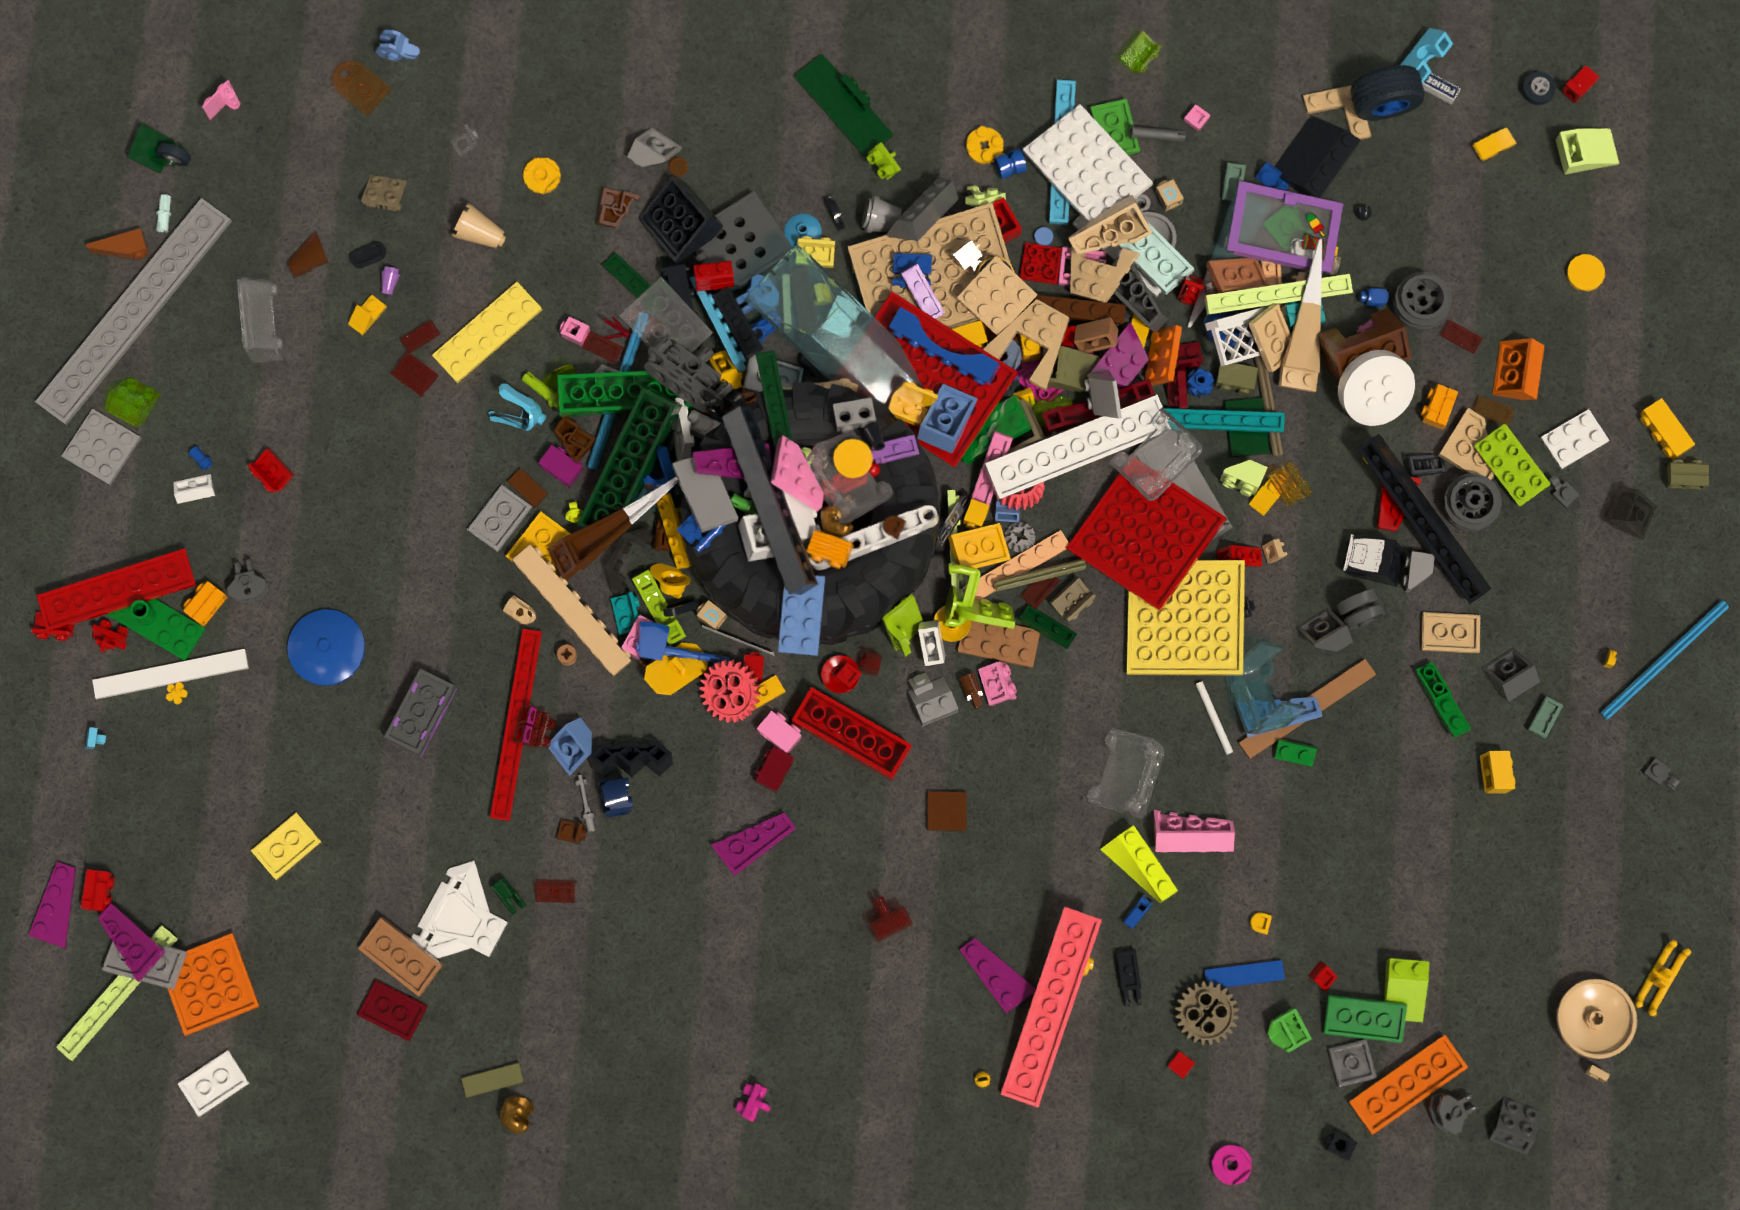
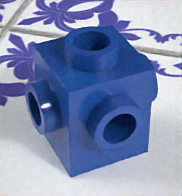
M1201 368L1196 372L1193 370L1186 378L1188 380L1187 391L1199 399L1203 395L1207 396L1214 388L1212 386L1214 382L1213 376L1207 370L1203 371Z

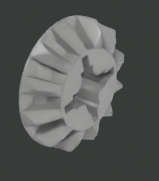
M1017 522L1011 524L1006 530L1005 541L1011 550L1024 552L1033 546L1035 533L1033 528L1027 523ZM1024 530L1023 537L1025 540L1021 539L1017 544V536L1015 534H1020Z

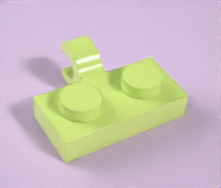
M976 185L967 187L968 190L972 191V195L966 197V204L973 207L983 206L1003 197L1005 198V193L998 191L997 188H988L987 191L981 192Z

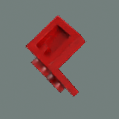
M1584 66L1572 80H1569L1562 93L1576 104L1599 79V76L1588 66Z
M1230 545L1217 550V560H1245V566L1261 567V548Z

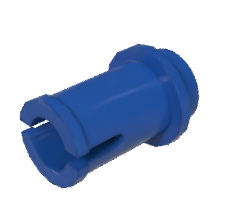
M198 446L190 450L189 456L199 464L200 469L207 470L212 466V459L207 457Z

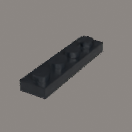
M727 286L714 294L712 297L747 359L764 350L731 289Z

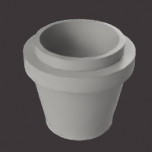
M873 195L872 198L867 200L862 218V228L867 233L889 232L895 222L901 217L902 209L881 200L879 196Z

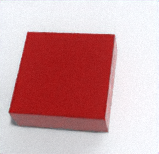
M846 662L835 678L851 689L862 673Z
M1179 1051L1167 1067L1184 1079L1195 1063Z

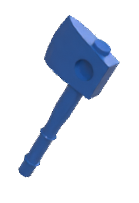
M640 622L638 641L635 645V651H638L637 657L661 661L663 655L715 663H722L724 660H727L729 663L730 657L666 646L669 626L655 622Z

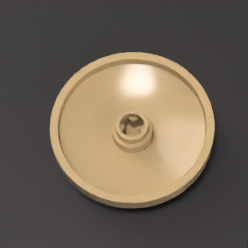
M1600 979L1580 982L1563 995L1558 1005L1556 1020L1559 1033L1566 1045L1581 1056L1591 1059L1612 1057L1623 1051L1634 1037L1637 1027V1015L1634 1004L1627 993L1614 983Z

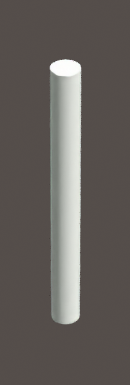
M1203 681L1195 685L1224 751L1228 755L1233 752Z

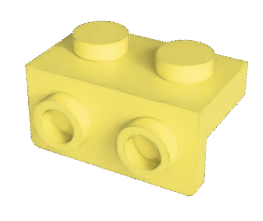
M808 236L798 238L796 265L833 268L835 241H831L830 238L815 240Z

